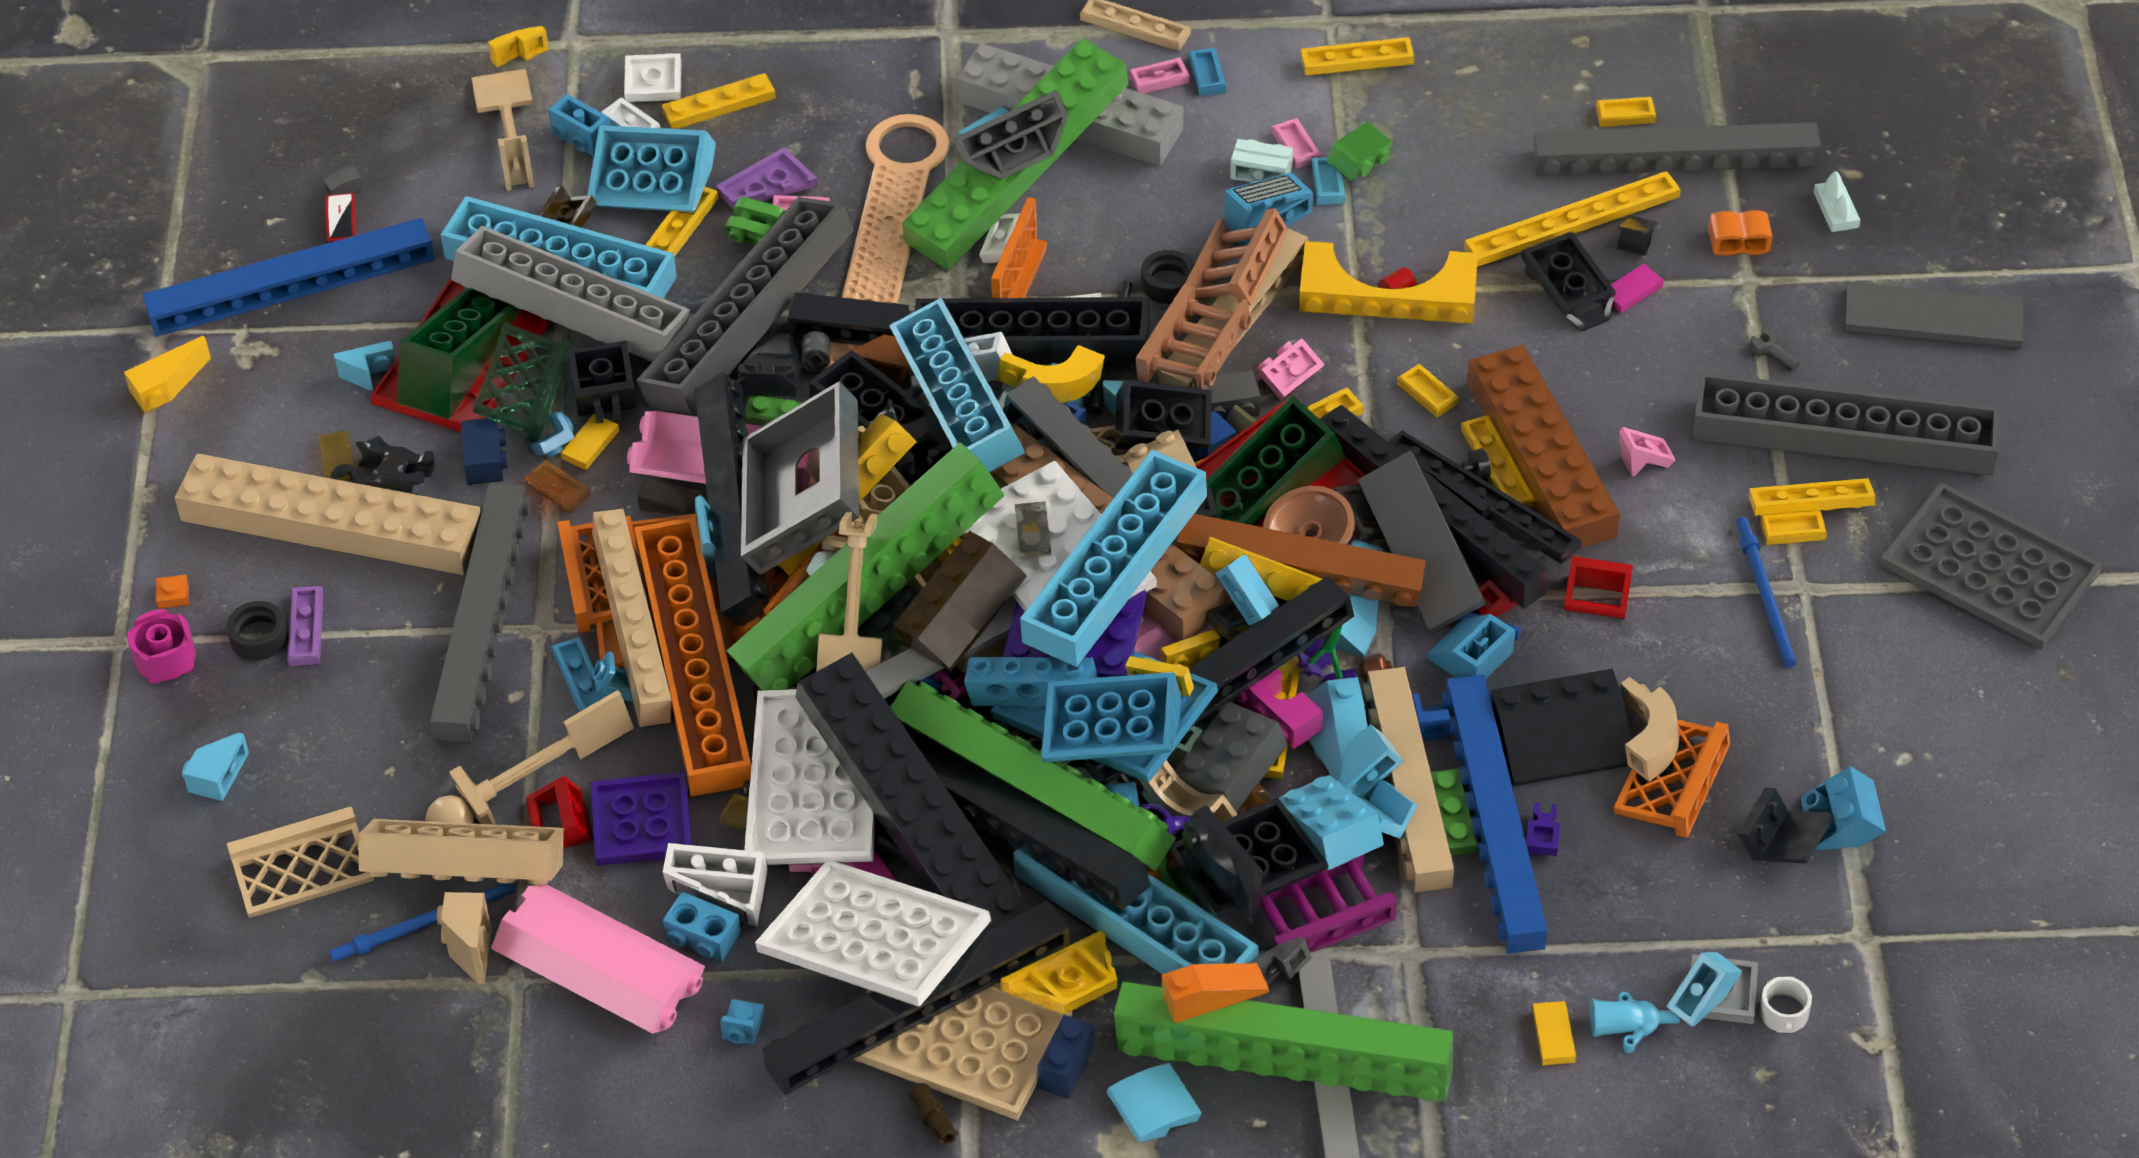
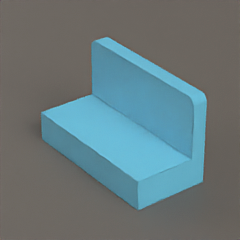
M1246 555L1240 556L1215 573L1249 626L1262 620L1278 607L1277 601Z
M1382 779L1379 780L1369 801L1360 798L1378 812L1381 832L1401 839L1417 808V804Z

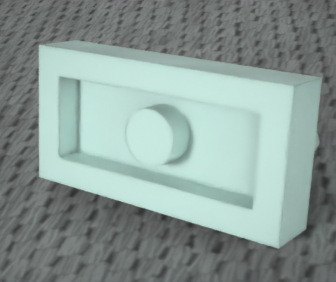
M1835 171L1828 177L1826 183L1815 184L1813 193L1831 232L1859 228L1860 218L1841 180L1840 174Z

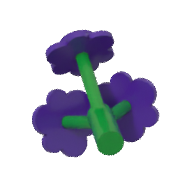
M1342 626L1307 648L1305 654L1300 653L1297 655L1299 660L1297 665L1302 673L1308 676L1312 674L1317 675L1321 678L1323 676L1321 669L1325 668L1327 664H1333L1334 673L1325 675L1323 682L1356 677L1355 669L1344 671L1339 665L1336 653L1338 651L1337 640Z

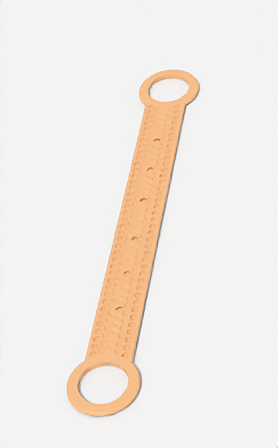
M915 114L897 115L883 120L869 133L866 140V152L870 161L874 164V169L841 295L842 298L898 303L911 247L905 243L901 223L922 203L929 172L939 166L949 152L950 141L948 134L936 121ZM901 127L921 128L929 132L936 141V147L932 154L914 163H899L888 159L880 151L879 144L887 133ZM831 342L829 366L849 351L861 345ZM811 474L810 483L813 486L818 482Z

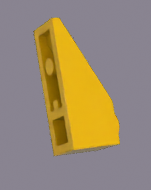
M204 335L124 372L129 392L144 413L170 402L211 359Z

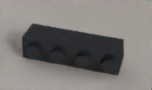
M795 292L788 314L789 334H793L795 338L803 339L810 332H822L829 337L830 342L864 345L882 335L894 336L889 325L910 315L909 305Z

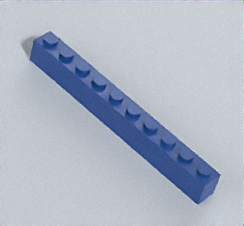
M418 218L143 293L142 295L154 336L158 337L434 261L435 258L431 239L423 218Z
M1482 674L1448 678L1446 691L1441 693L1443 709L1449 710V735H1455L1456 739L1453 742L1455 760H1461L1462 764L1459 767L1462 785H1467L1468 792H1465L1468 810H1473L1474 817L1471 818L1474 835L1475 837L1479 836L1480 843L1477 845L1480 863L1485 862L1484 882L1486 889L1491 888L1493 896H1490L1492 915H1498L1499 922L1496 923L1499 942L1504 941L1507 954L1543 950L1546 948L1548 930L1485 676Z

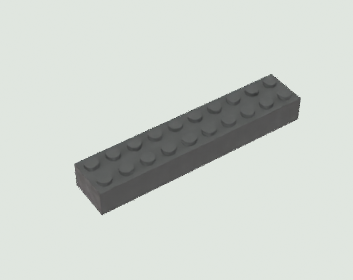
M798 197L636 380L648 407L691 416L697 412L695 388L722 372L728 376L790 305L794 293H800L854 231L843 203Z
M1700 372L1692 440L1993 475L1999 449L2001 407Z

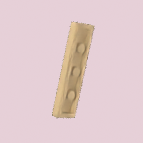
M1088 0L1080 12L1081 21L1176 51L1181 50L1191 34V27L1106 0Z

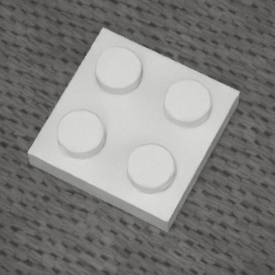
M681 54L625 56V100L628 102L681 99Z

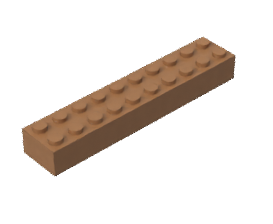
M1017 424L1012 425L1026 453L989 472L1000 489L1056 461L1101 514L1113 500L1110 495ZM1171 543L1151 569V573L1157 579V586L1148 591L1143 613L1181 641L1195 636L1210 624L1205 620L1207 612L1228 603V593L1217 577Z

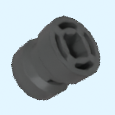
M810 332L803 337L801 361L806 370L821 372L829 367L831 342L826 334Z

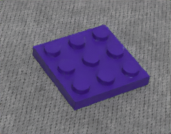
M686 772L591 782L597 866L665 859L668 843L692 845Z

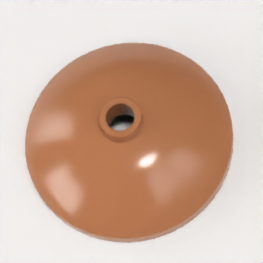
M1321 486L1300 487L1285 493L1270 506L1263 522V528L1307 537L1314 536L1312 538L1348 544L1355 525L1353 511L1348 501L1338 492Z

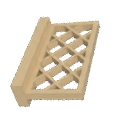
M352 806L227 843L249 918L374 881V877L369 876L368 872L353 877L343 873L351 860L359 864V856L355 855L357 849L359 852V830ZM353 834L355 842L349 852L335 846L339 837ZM318 845L325 848L318 861L303 855L309 846ZM331 851L345 857L338 870L323 864ZM287 854L293 857L287 870L272 864L277 856ZM299 861L313 866L306 879L292 873ZM255 863L261 866L262 869L254 880L243 875L241 867ZM268 870L282 876L275 889L261 883ZM319 870L333 875V878L327 885L319 886L312 881ZM288 879L302 885L297 894L289 896L280 892ZM245 883L251 885L249 890H247ZM257 888L271 894L266 903L252 907L250 899Z

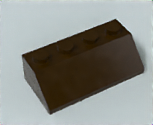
M969 531L894 623V627L904 645L952 671L1027 576L995 544Z

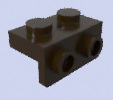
M556 186L538 216L582 228L590 218L597 202L592 195L570 197L563 186Z

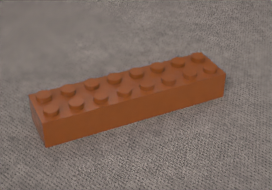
M1519 345L1469 359L1467 384L1484 415H1489L1535 497V507L1539 514L1582 540V547L1617 538L1620 513L1525 346Z

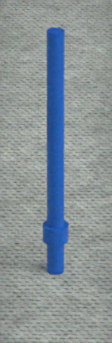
M1746 517L1738 518L1736 524L1741 536L1739 543L1742 552L1748 557L1784 666L1787 668L1793 667L1797 662L1759 554L1760 544L1758 538L1752 533L1748 519Z
M502 883L479 893H484L486 903L515 893L516 889L513 883ZM437 909L366 936L363 933L353 937L352 942L329 950L332 962L354 954H358V956L371 952L372 947L437 923Z

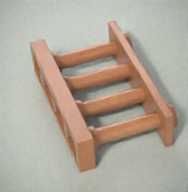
M1276 208L1266 210L1259 225L1255 227L1230 231L1223 218L1217 220L1185 282V285L1195 287V299L1198 300V303L1203 304L1206 298L1233 294L1239 304L1242 299L1248 300V306L1252 304L1288 232V228ZM1251 239L1248 245L1232 248L1234 242ZM1241 258L1238 264L1223 266L1226 260ZM1232 277L1228 283L1213 285L1215 279Z
M1184 284L1136 356L1137 379L1149 382L1155 372L1162 370L1196 379V388L1207 389L1209 386H1212L1215 382L1216 374L1244 330H1248L1251 325L1252 314L1249 313L1248 300L1242 299L1235 312L1198 303V300L1195 299V287ZM1196 314L1228 323L1223 330L1188 321L1190 317H1194ZM1186 333L1214 340L1215 343L1209 349L1177 341L1176 339L1179 335ZM1172 351L1204 360L1198 368L1164 358L1167 353L1170 354Z

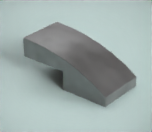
M1298 937L1270 949L1252 963L1258 964L1268 986L1280 973L1290 980L1312 956L1306 941L1302 937Z

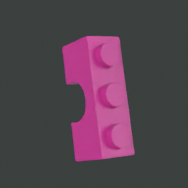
M1276 669L1236 696L1235 699L1239 703H1244L1253 712L1278 721L1287 744L1294 750L1322 731L1323 711L1303 692L1291 699H1278L1274 697L1281 692V672Z

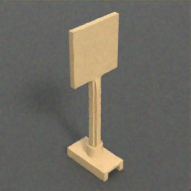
M526 69L472 77L478 113L500 110L505 138L498 139L506 191H512V186L526 183H528L529 188L534 187L526 135H516L511 110L513 107L533 104Z
M846 512L840 520L839 534L848 535L847 546L850 547L845 629L843 635L819 633L816 672L851 652L865 671L881 663L882 638L861 637L857 634L863 548L866 547L867 537H871L877 527V514H871L866 523H862V519H855V522H852V512Z
M619 690L563 721L568 732L567 737L553 743L490 781L487 779L475 786L461 766L451 770L449 773L457 784L455 785L457 790L471 806L480 824L496 825L487 801L497 796V792L561 756L569 749L574 747L578 758L581 760L634 729Z

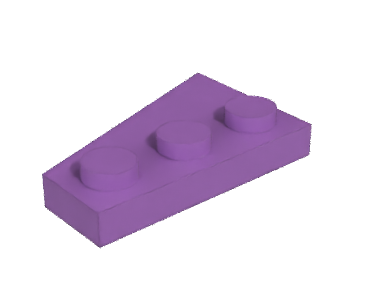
M782 148L716 185L718 195L733 209L739 197H747L762 202L773 199L774 195L784 196L817 187L818 178L786 148Z

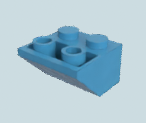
M1491 614L1465 617L1426 654V659L1455 678L1484 674L1486 680L1513 654L1515 629Z
M1851 766L1800 796L1803 811L1830 813L1833 818L1815 850L1861 847L1886 832L1873 779Z

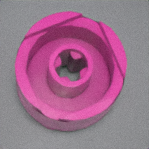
M159 609L147 612L134 621L135 626L131 632L130 630L128 631L127 641L137 671L146 677L148 682L156 684L161 681L171 680L190 672L194 668L196 650L188 622L182 615L178 613L177 615L169 614L168 610Z

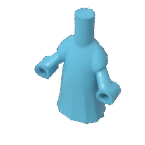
M1621 992L1617 1001L1592 999L1590 1004V1025L1593 1037L1634 1032L1632 1035L1624 1037L1622 1047L1627 1053L1633 1052L1638 1042L1644 1036L1651 1034L1659 1024H1679L1680 1017L1673 1011L1658 1010L1655 1005L1648 1001H1636L1627 992Z

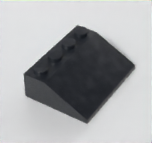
M1613 668L1491 689L1490 700L1513 786L1628 766L1625 744L1632 739L1622 693Z
M1279 798L1222 822L1263 870L1261 898L1328 869L1329 864ZM1184 839L1171 845L1166 854V871L1183 894L1215 918L1239 908L1229 892L1211 879L1204 870L1197 872L1185 865L1181 855L1182 851H1184Z

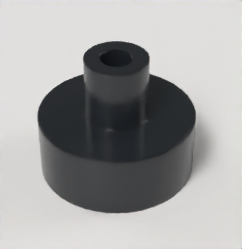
M1483 448L1469 451L1468 461L1462 462L1461 466L1481 479L1490 477L1491 465L1486 451Z

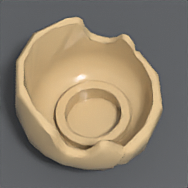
M454 795L439 797L429 806L425 820L429 822L473 824L475 819L471 806L463 798Z

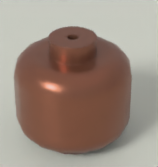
M1381 653L1365 656L1360 662L1361 676L1366 682L1368 671L1392 669L1391 661H1387Z

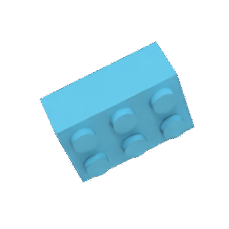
M1330 775L1319 777L1310 784L1298 789H1292L1285 795L1278 797L1329 864L1328 870L1384 845L1378 812Z

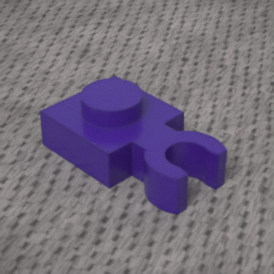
M1536 802L1533 806V820H1528L1526 845L1528 853L1557 856L1560 823H1555L1558 810L1557 805L1552 804L1551 812L1544 814L1540 812V804Z

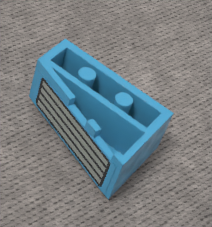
M1293 173L1225 190L1224 221L1230 231L1258 226L1265 211L1268 209L1276 208L1286 227L1312 213L1313 192ZM1251 239L1238 241L1237 243L1241 246L1248 245Z

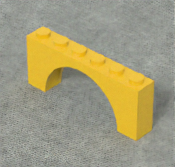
M1305 241L1299 311L1473 324L1478 253L1449 251L1444 267L1430 280L1410 288L1383 289L1366 285L1347 274L1336 259L1334 243Z
M880 414L860 435L861 443L858 448L859 502L917 442L899 423L883 414ZM820 543L809 546L778 564L777 567L790 576Z

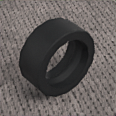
M1176 250L1157 251L1148 256L1141 267V287L1144 294L1155 302L1171 304L1194 267L1192 259ZM1173 270L1181 273L1185 278L1179 282L1168 284L1158 282L1152 276L1160 271Z
M253 601L245 603L233 611L226 624L232 649L237 655L245 659L261 660L270 658L286 645L288 631L284 614L278 606L270 602ZM263 621L275 625L274 630L263 638L253 640L240 636V632L251 623Z

